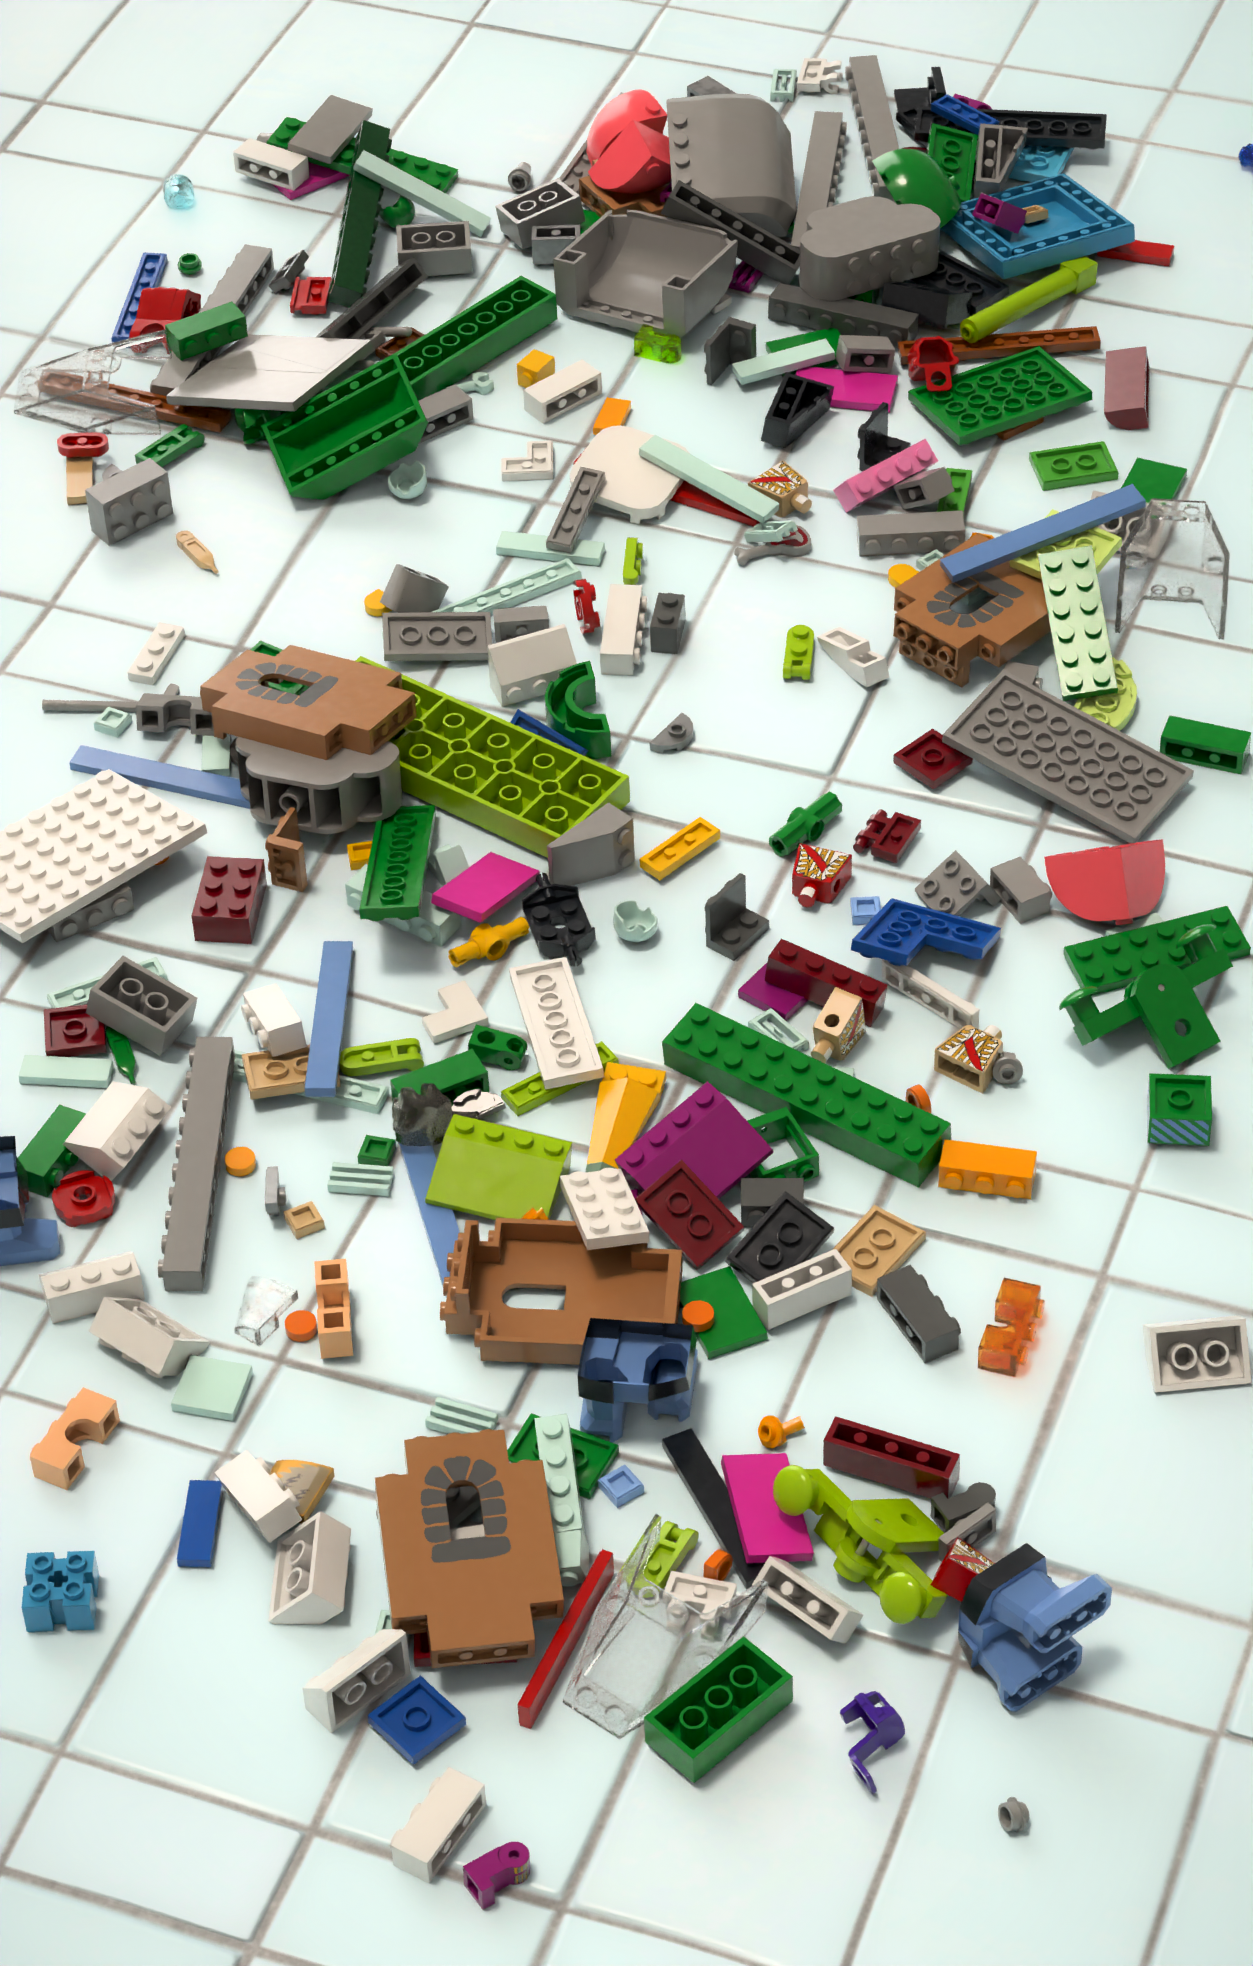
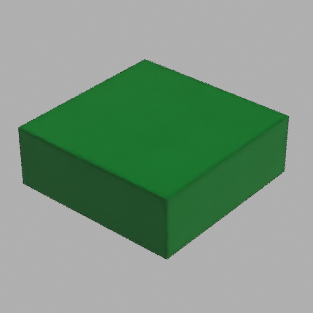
M366 1135L357 1156L358 1164L389 1166L396 1149V1140Z

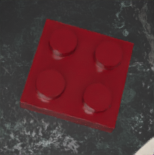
M932 728L893 754V763L934 790L971 765L973 758L943 743V735Z
M88 1004L43 1009L46 1056L73 1057L107 1053L105 1024L86 1014Z

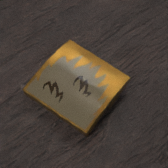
M278 1460L271 1469V1472H275L286 1489L283 1491L289 1488L300 1505L296 1507V1510L302 1518L298 1522L300 1524L309 1519L335 1477L334 1468L301 1460Z

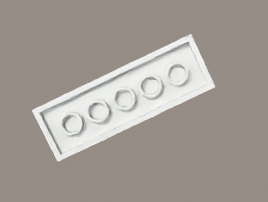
M567 957L509 968L510 979L544 1088L561 1087L604 1077L603 1066Z

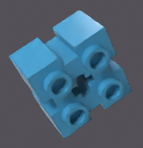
M67 1551V1558L55 1559L54 1552L27 1553L25 1568L27 1586L23 1587L21 1606L26 1631H54L55 1624H66L67 1631L95 1630L96 1603L94 1597L98 1596L99 1571L95 1551Z

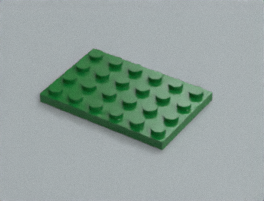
M1040 346L951 376L952 388L949 391L929 392L926 385L908 391V400L959 446L970 444L972 441L990 437L995 433L1015 428L1027 422L1036 421L1041 417L1056 414L1067 408L1079 406L1092 400V390ZM946 378L932 383L936 386H941L946 382Z

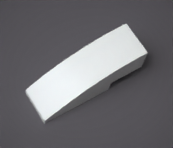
M841 627L817 636L818 642L835 663L862 685L869 687L889 678L886 657L871 651L869 640Z

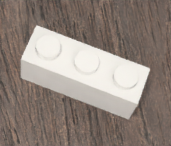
M251 138L233 151L235 172L292 191L310 177L307 156Z
M582 359L524 389V410L544 424L602 394L601 372Z
M277 983L243 993L245 1004L241 1005V1011L244 1020L250 1023L253 1034L258 1035L261 1047H267L272 1057L307 1047L302 1021Z
M833 1249L753 1283V1307L762 1323L770 1330L851 1295L852 1269L837 1249Z
M245 1450L214 1472L229 1497L269 1543L302 1520L296 1510V1507L300 1505L289 1488L283 1491L286 1489L275 1472H271L262 1457L255 1459L248 1450Z
M769 1556L752 1584L832 1641L846 1644L863 1617L862 1613L787 1561Z
M448 1767L441 1778L437 1777L432 1782L429 1794L422 1804L418 1803L415 1805L405 1827L402 1830H397L393 1835L390 1843L393 1865L430 1883L486 1806L485 1784Z

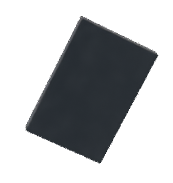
M785 1191L725 1258V1262L749 1281L755 1283L810 1260L834 1233V1227Z

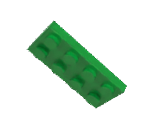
M932 123L929 131L927 154L940 163L949 178L955 177L960 186L957 193L961 198V202L968 201L971 196L978 135Z

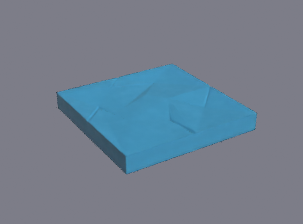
M1065 173L989 194V196L1019 208L1039 205L1048 209L1049 218L1028 224L1024 223L1018 234L972 216L979 197L961 202V206L955 216L941 228L943 232L967 251L971 252L972 255L1002 279L1135 242L1133 223Z

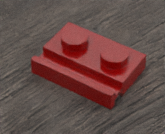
M296 277L290 302V312L295 313V310H300L302 314H326L331 277H307L306 280H300V277Z

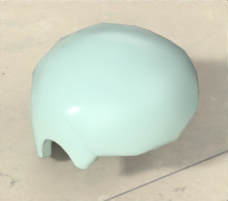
M417 460L412 465L402 462L388 476L389 490L402 499H412L420 496L427 486L425 466Z
M634 900L620 902L615 906L613 925L618 936L621 938L640 942L648 940L657 931L658 918L652 913L650 907L646 910H641Z

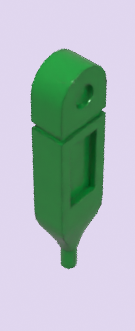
M107 1026L105 1029L106 1038L119 1073L129 1078L131 1084H134L136 1082L134 1072L137 1067L128 1038Z

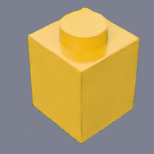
M535 349L517 363L518 385L525 388L555 374L554 356Z

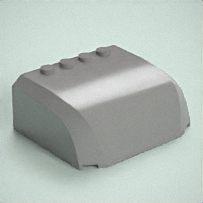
M712 94L667 99L672 190L678 180L773 235L777 237L787 236L788 229L796 218L797 206L791 133L780 114L764 99L750 94Z
M609 210L553 259L557 304L566 314L588 319L591 322H600L611 327H621L635 333L649 334L655 338L669 339V335H676L681 338L698 324L726 293L735 268L738 241L736 239L733 241L729 240L727 233L711 227L638 210H627V215H612V210Z

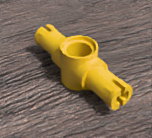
M519 917L503 926L496 925L491 927L488 923L480 924L472 931L467 943L449 950V960L454 967H459L472 959H481L485 956L491 961L498 960L505 954L510 941L529 933V924L523 917Z

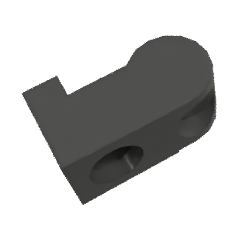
M978 1482L969 1486L967 1491L947 1499L944 1493L931 1497L930 1516L937 1526L946 1533L953 1528L957 1521L967 1518L987 1502L995 1508L996 1492L991 1485Z

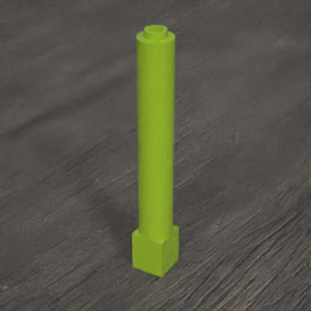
M1086 256L1060 263L1058 271L962 320L960 323L961 336L967 342L975 343L1069 292L1078 294L1090 288L1096 283L1098 263Z

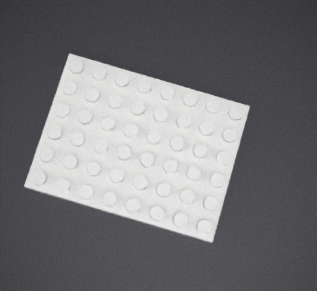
M110 769L99 772L89 781L75 786L70 792L61 797L54 798L51 803L30 812L25 818L16 823L9 824L4 830L0 831V929L21 943L26 942L208 833L205 823Z

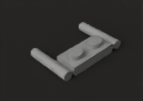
M410 327L369 328L358 339L371 340L373 348L347 370H365L374 365L372 360L364 359L375 352V349L386 340L385 337H409L412 334V329Z

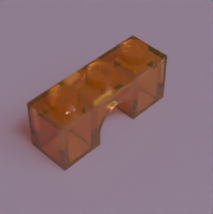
M1003 1278L995 1300V1322L1007 1324L1008 1326L986 1325L978 1348V1369L1015 1377L1019 1365L1025 1366L1029 1347H1026L1027 1342L1034 1341L1037 1330V1323L1034 1322L1036 1318H1042L1045 1307V1300L1040 1299V1285Z

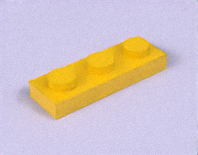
M699 817L639 859L640 868L660 881L719 840L720 829Z

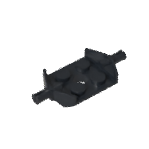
M542 873V876L538 874L536 881L539 888L522 899V910L540 953L551 958L564 955V957L568 956L571 966H575V961L577 966L582 963L579 951L588 950L596 940L595 927H591L579 899L578 887L550 884L546 873ZM555 925H564L565 927L556 928Z

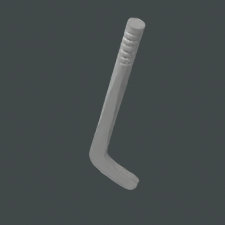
M171 683L164 694L178 695L180 691L179 686ZM43 699L42 710L104 712L107 707H111L123 712H136V704L138 702Z

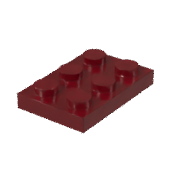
M680 1160L635 1198L638 1207L678 1250H682V1255L696 1270L701 1268L744 1231V1226L683 1160Z

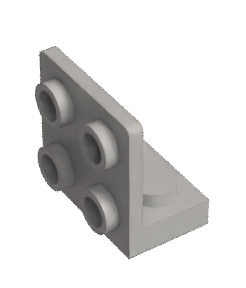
M546 606L493 610L496 643L549 628Z
M956 850L915 888V892L931 909L959 916L976 899L980 902L986 899L993 907L1002 899Z

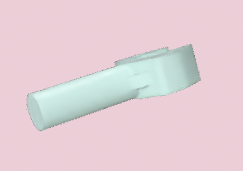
M476 372L473 373L471 381L457 384V386L465 393L475 390L481 395H485L494 389V382L489 380V373Z

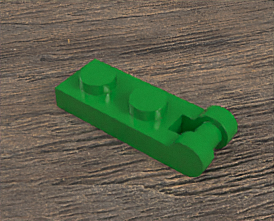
M182 424L135 454L136 464L151 458L159 466L164 467L191 448L201 447L205 441V436L198 431L193 432L191 427Z

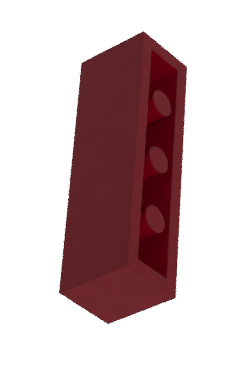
M782 938L768 956L764 980L786 991L803 996L805 999L823 1007L835 987L862 998L865 1025L869 1027L873 1025L884 1008L888 987L883 982Z
M835 1416L823 1440L824 1466L931 1498L944 1493L947 1499H949L959 1481L960 1454Z

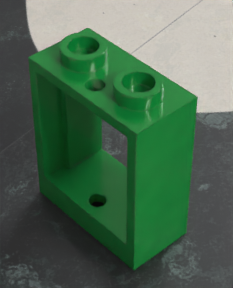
M787 1107L747 1120L767 1144L785 1138L799 1158L766 1171L760 1164L749 1173L751 1178H804V1182L819 1176V1154Z

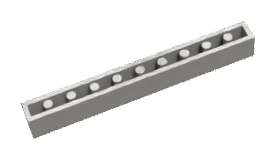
M877 55L849 57V66L845 67V78L848 81V91L851 93V104L854 106V117L857 119V130L860 132V143L863 145V156L866 158V169L869 171L872 194L875 197H883L895 202L872 160L887 152L899 149Z
M815 111L791 241V245L799 250L801 236L807 231L808 216L814 211L834 206L833 203H835L838 176H840V163H842L845 136L847 134V122H843V112Z
M245 244L241 251L236 254L235 260L226 269L225 275L218 281L215 290L208 296L207 302L203 308H200L198 313L232 301L245 314L274 270L272 248ZM223 346L184 360H180L172 351L165 365H162L157 377L152 380L150 392L166 396L216 358Z
M196 1037L195 1049H190L189 1064L192 1067V1071H187L186 1089H189L188 1094H183L182 1100L185 1117H180L179 1134L182 1135V1138L176 1141V1158H178V1163H173L172 1180L175 1182V1186L169 1188L168 1199L171 1211H166L165 1228L168 1230L167 1235H162L161 1250L162 1254H164V1259H159L158 1278H163L165 1291H203L235 1064L233 1037Z

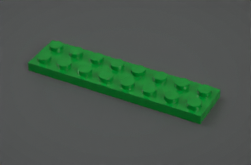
M286 117L267 140V144L288 150L289 141L306 122ZM353 137L331 164L308 157V162L350 175L356 138ZM391 148L389 153H386V155L390 156L389 164L444 193H447L458 178V169L446 164L433 162L426 158L417 157Z
M435 805L400 806L392 816L376 821L359 908L360 919L381 921L385 918L410 920L414 917H419L436 819Z

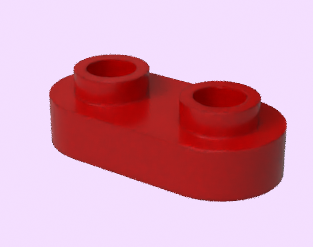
M67 433L57 439L58 452L68 458L100 457L109 450L108 437L103 433Z

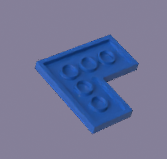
M891 898L852 939L851 951L858 952L866 958L876 957L887 960L888 963L895 966H907L926 944L934 946L936 950L941 952L952 951L962 954L967 959L976 960L982 959L999 940L1001 928Z

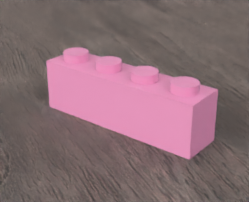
M924 439L847 479L833 491L847 513L889 491L897 483L916 473L926 471L937 463L938 459L927 440Z

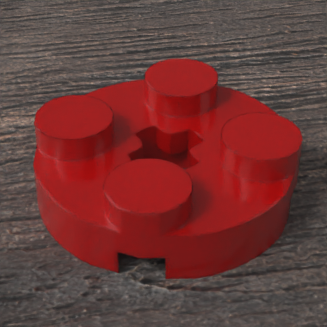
M586 579L575 580L573 585L579 589L573 590L577 620H583L584 627H580L582 634L592 633L595 628L600 627L599 614L597 611L594 612L592 601H596L595 587L590 585L589 582L587 583Z
M82 1170L70 1173L60 1180V1186L56 1190L54 1188L52 1192L54 1210L60 1218L65 1220V1224L69 1227H77L81 1224H89L100 1219H106L113 1213V1205L115 1203L113 1184L105 1175H103V1178L95 1176L94 1171ZM86 1195L88 1199L80 1200V1196Z

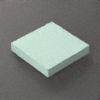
M190 1355L171 1402L172 1411L234 1421L253 1374L252 1365Z

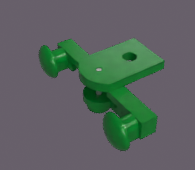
M1211 924L1201 925L1186 932L1178 940L1176 948L1178 949L1183 946L1192 965L1183 970L1166 964L1150 967L1128 984L1125 989L1124 1001L1101 1013L1090 995L1098 991V987L1086 986L1068 994L1061 1001L1059 1011L1065 1008L1075 1026L1073 1029L1082 1046L1139 1016L1144 1022L1168 1069L1221 1042L1192 989L1233 967L1224 948L1217 951L1208 935V932L1217 927ZM1176 1021L1184 1024L1186 1028L1185 1036H1180L1176 1032Z

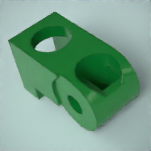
M477 1024L468 1043V1050L473 1049L480 1061L498 1064L507 1070H517L520 1068L528 1048L526 1041L517 1035Z

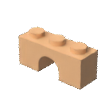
M346 1259L314 1261L321 1359L353 1356L350 1290Z
M83 1387L78 1395L68 1402L66 1410L60 1418L51 1424L43 1440L33 1447L30 1453V1461L34 1477L68 1490L85 1468L81 1446L75 1443L85 1439L94 1440L101 1444L104 1443L120 1422L116 1400Z

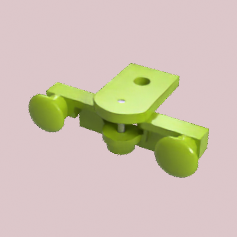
M790 1465L783 1468L777 1474L773 1484V1496L776 1505L782 1512L791 1516L801 1515L807 1509H811L816 1515H822L813 1531L835 1552L837 1558L833 1566L842 1577L856 1583L864 1581L880 1597V1605L884 1614L895 1623L906 1624L917 1616L920 1619L936 1617L948 1595L931 1586L932 1580L905 1553L939 1551L938 1538L944 1532L909 1498L851 1501L820 1469H803L797 1465ZM870 1544L883 1550L878 1559L867 1550Z

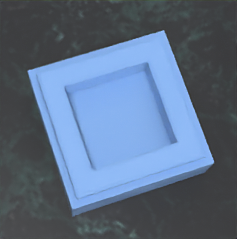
M879 896L850 898L852 925L868 924L881 910Z
M626 1465L598 1479V1487L617 1508L644 1493V1485Z

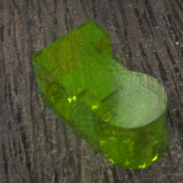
M643 324L634 337V356L664 363H676L682 357L681 338L675 334H663L653 331V326Z

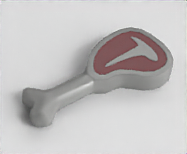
M796 525L798 530L790 532V535L787 537H782L783 540L780 542H766L764 545L751 549L737 547L734 554L738 557L737 562L740 565H746L749 560L768 554L774 556L779 554L803 556L811 551L810 535L804 528Z

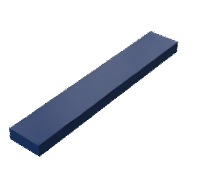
M148 252L142 254L111 337L112 345L131 346L129 334L136 319L141 292L144 288H157L159 286L168 261L167 254Z

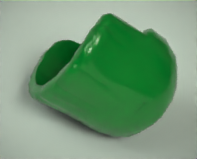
M400 195L393 207L381 208L378 216L393 228H396L397 225H410L415 217V207L410 199Z

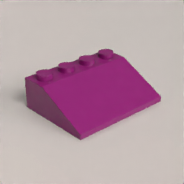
M707 1081L619 1155L615 1162L618 1168H621L626 1181L634 1189H638V1193L641 1194L680 1160H683L711 1192L720 1199L739 1183L741 1178L746 1177L773 1154L774 1151L729 1100Z

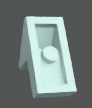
M447 844L430 851L428 868L442 886L469 868L460 845L451 847Z

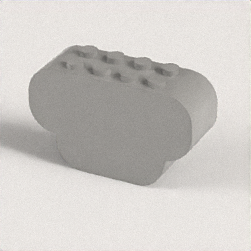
M875 196L863 197L814 211L808 216L807 231L801 236L799 285L813 298L835 301L882 288L884 283L903 282L930 274L938 267L940 218L928 207L918 204L897 205L892 200Z
M237 737L236 739L241 794L249 800L251 815L259 822L278 826L281 816H285L289 808L293 807L297 809L299 830L318 834H334L350 829L357 822L384 820L392 816L402 805L399 749L389 741L372 755L341 748L328 760L242 737Z

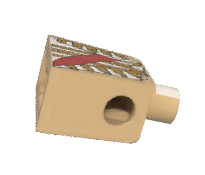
M784 461L779 462L748 482L749 487L779 503V510L774 514L778 517H785L794 510L804 514L812 506V501L808 498L807 480Z
M835 987L813 1025L815 1047L810 1053L812 1058L826 1063L829 1057L839 1061L846 1058L866 1032L861 997Z
M965 1025L935 1048L934 1070L983 1094L994 1077L992 1071L994 1063L1002 1058L1003 1042L1000 1040L1002 1032L994 1025H989L984 1031L971 1025Z

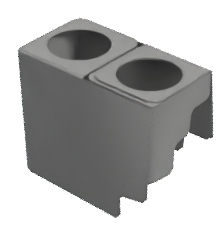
M396 564L380 603L398 613L432 612L439 609L449 586L436 577Z

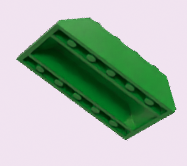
M394 353L309 399L296 411H287L261 425L291 497L325 500L416 451L428 421L397 353Z

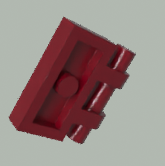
M880 809L876 814H872L866 822L867 827L857 834L853 849L857 853H862L865 848L871 846V855L898 863L920 831L921 820L895 812L890 819L887 818L886 811Z

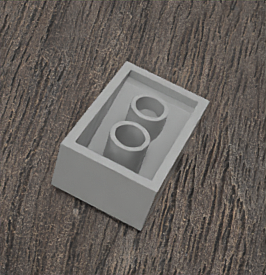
M607 803L547 845L550 884L573 886L615 875L625 867H628L635 861L633 818L612 804Z

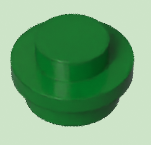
M194 253L183 254L177 264L178 270L186 275H193L202 268L201 260Z

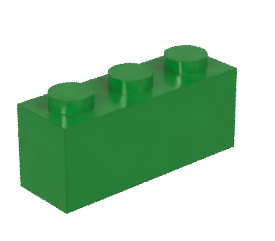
M232 301L165 325L167 345L180 360L248 337L246 316Z
M1169 715L1161 735L1160 753L1175 761L1241 775L1250 753L1252 732Z
M473 1049L390 1080L392 1101L407 1124L452 1107L453 1101L464 1092L480 1089L481 1092H489L488 1071Z
M59 1104L20 1154L18 1159L27 1172L28 1189L30 1192L48 1197L54 1188L60 1185V1180L70 1167L77 1163L79 1157L66 1148L63 1143L85 1117L86 1113Z

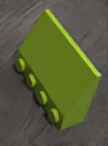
M454 1114L441 1145L425 1203L496 1220V1218L520 1219L531 1208H534L536 1211L543 1208L549 1220L561 1192L560 1176L568 1175L570 1170L572 1142Z

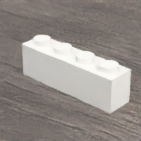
M610 584L600 649L601 674L633 675L635 665L640 664V648L637 647H642L643 631L640 630L645 628V613L642 612H647V596L642 594V585Z

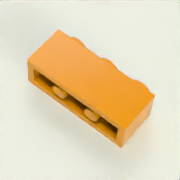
M945 1139L939 1164L938 1187L1031 1199L1036 1174L1037 1151Z

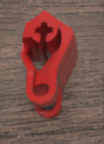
M175 287L144 288L141 292L136 319L129 334L132 349L134 351H146L150 345L163 340L167 352H172L167 345L165 325L198 314L201 308V295L189 289Z

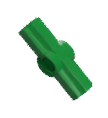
M829 791L821 795L805 809L802 807L795 808L789 815L787 823L769 837V845L774 850V853L783 857L789 855L800 843L806 840L816 841L821 836L825 825L842 812V803L837 795Z

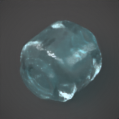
M182 174L168 177L163 184L165 203L170 208L176 209L190 206L194 201L195 195L192 181Z

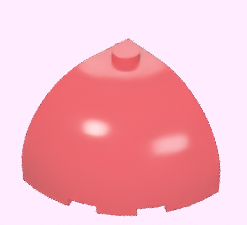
M642 89L632 90L612 99L600 110L591 125L587 137L586 153L591 166L592 161L599 159L632 120L663 134L667 113L654 96Z
M632 120L591 167L588 173L597 186L616 193L636 194L660 188L671 182L669 137Z
M1163 839L1112 846L1111 848L1109 846L1044 857L1047 877L1056 897L1069 911L1081 918L1091 921L1115 920L1116 925L1132 924L1133 918L1151 912L1160 899L1165 878Z

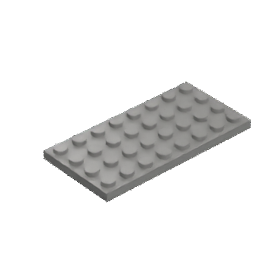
M1004 669L945 731L942 737L943 743L1128 843L1138 842L1189 783L1194 773V770Z

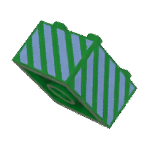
M1149 1073L1147 1143L1209 1146L1212 1126L1211 1076Z

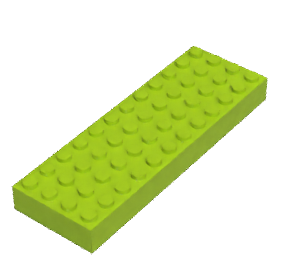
M362 656L355 660L356 662L391 670ZM401 674L403 690L414 692L416 703V718L389 740L399 749L402 791L547 858V845L601 807L610 803L622 810L630 802L628 775Z

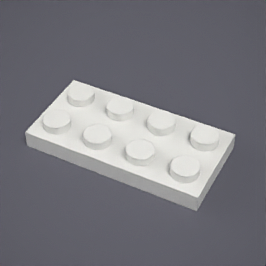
M604 1168L600 1171L586 1173L577 1171L570 1175L560 1176L561 1190L587 1250L649 1242L648 1227L621 1168Z

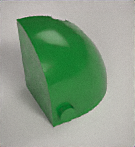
M897 149L872 160L897 205L918 204L928 207L939 216L940 229L958 212L961 206V198L957 190L960 189V186L955 177L949 178L940 163L929 154L915 149Z

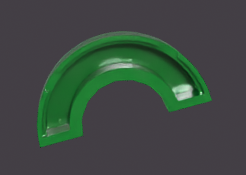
M591 662L578 663L564 669L559 673L558 679L554 682L550 681L545 692L546 726L587 749L586 757L591 759L612 757L611 733L606 714H593L582 710L586 706L596 704L595 676Z

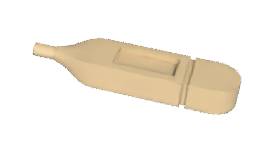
M180 531L177 533L178 547L199 568L210 569L215 574L219 572L215 567L213 554L190 531Z

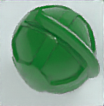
M235 408V420L238 427L244 432V444H253L263 439L266 440L261 425L287 411Z

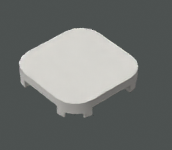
M622 425L610 426L601 430L593 438L570 471V488L580 466L605 472V480L595 503L629 514L630 522L640 524V519H651L653 517H657L658 520L665 515V506L684 480L639 455V448L654 435ZM666 440L671 444L679 447L680 449L688 452V450L680 444Z

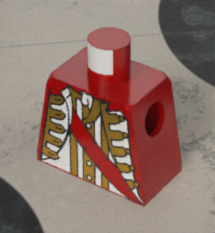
M800 843L792 873V894L798 897V902L804 907H812L815 901L827 904L832 903L851 879L852 855Z
M957 1537L940 1563L931 1586L962 1602L972 1578L995 1563Z

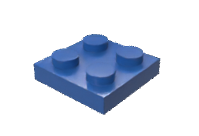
M421 1675L367 1715L368 1723L413 1765L466 1725V1717Z

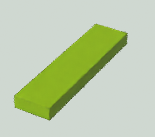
M602 1041L595 1044L604 1072L607 1062L619 1064L618 1058ZM539 1072L502 1090L501 1099L517 1116H520L588 1081L545 1089Z

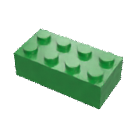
M743 1636L644 1717L645 1742L691 1782L695 1783L793 1701V1676Z

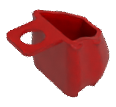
M940 336L917 339L907 356L909 378L913 381L926 380V388L929 392L949 391L952 388L951 376L957 372L959 363L958 357L954 356L952 343ZM946 378V382L941 386H936L931 381Z

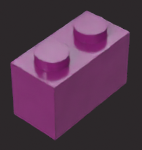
M981 193L972 216L1018 234L1020 228L1025 223L1027 211Z

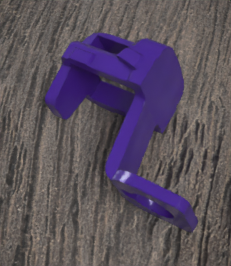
M871 1691L866 1694L859 1693L856 1695L853 1701L840 1710V1715L845 1724L861 1717L871 1731L850 1749L848 1756L858 1777L868 1790L874 1794L877 1792L870 1773L862 1762L881 1745L887 1750L905 1735V1727L901 1716L890 1706L879 1692ZM880 1703L882 1707H875V1705Z

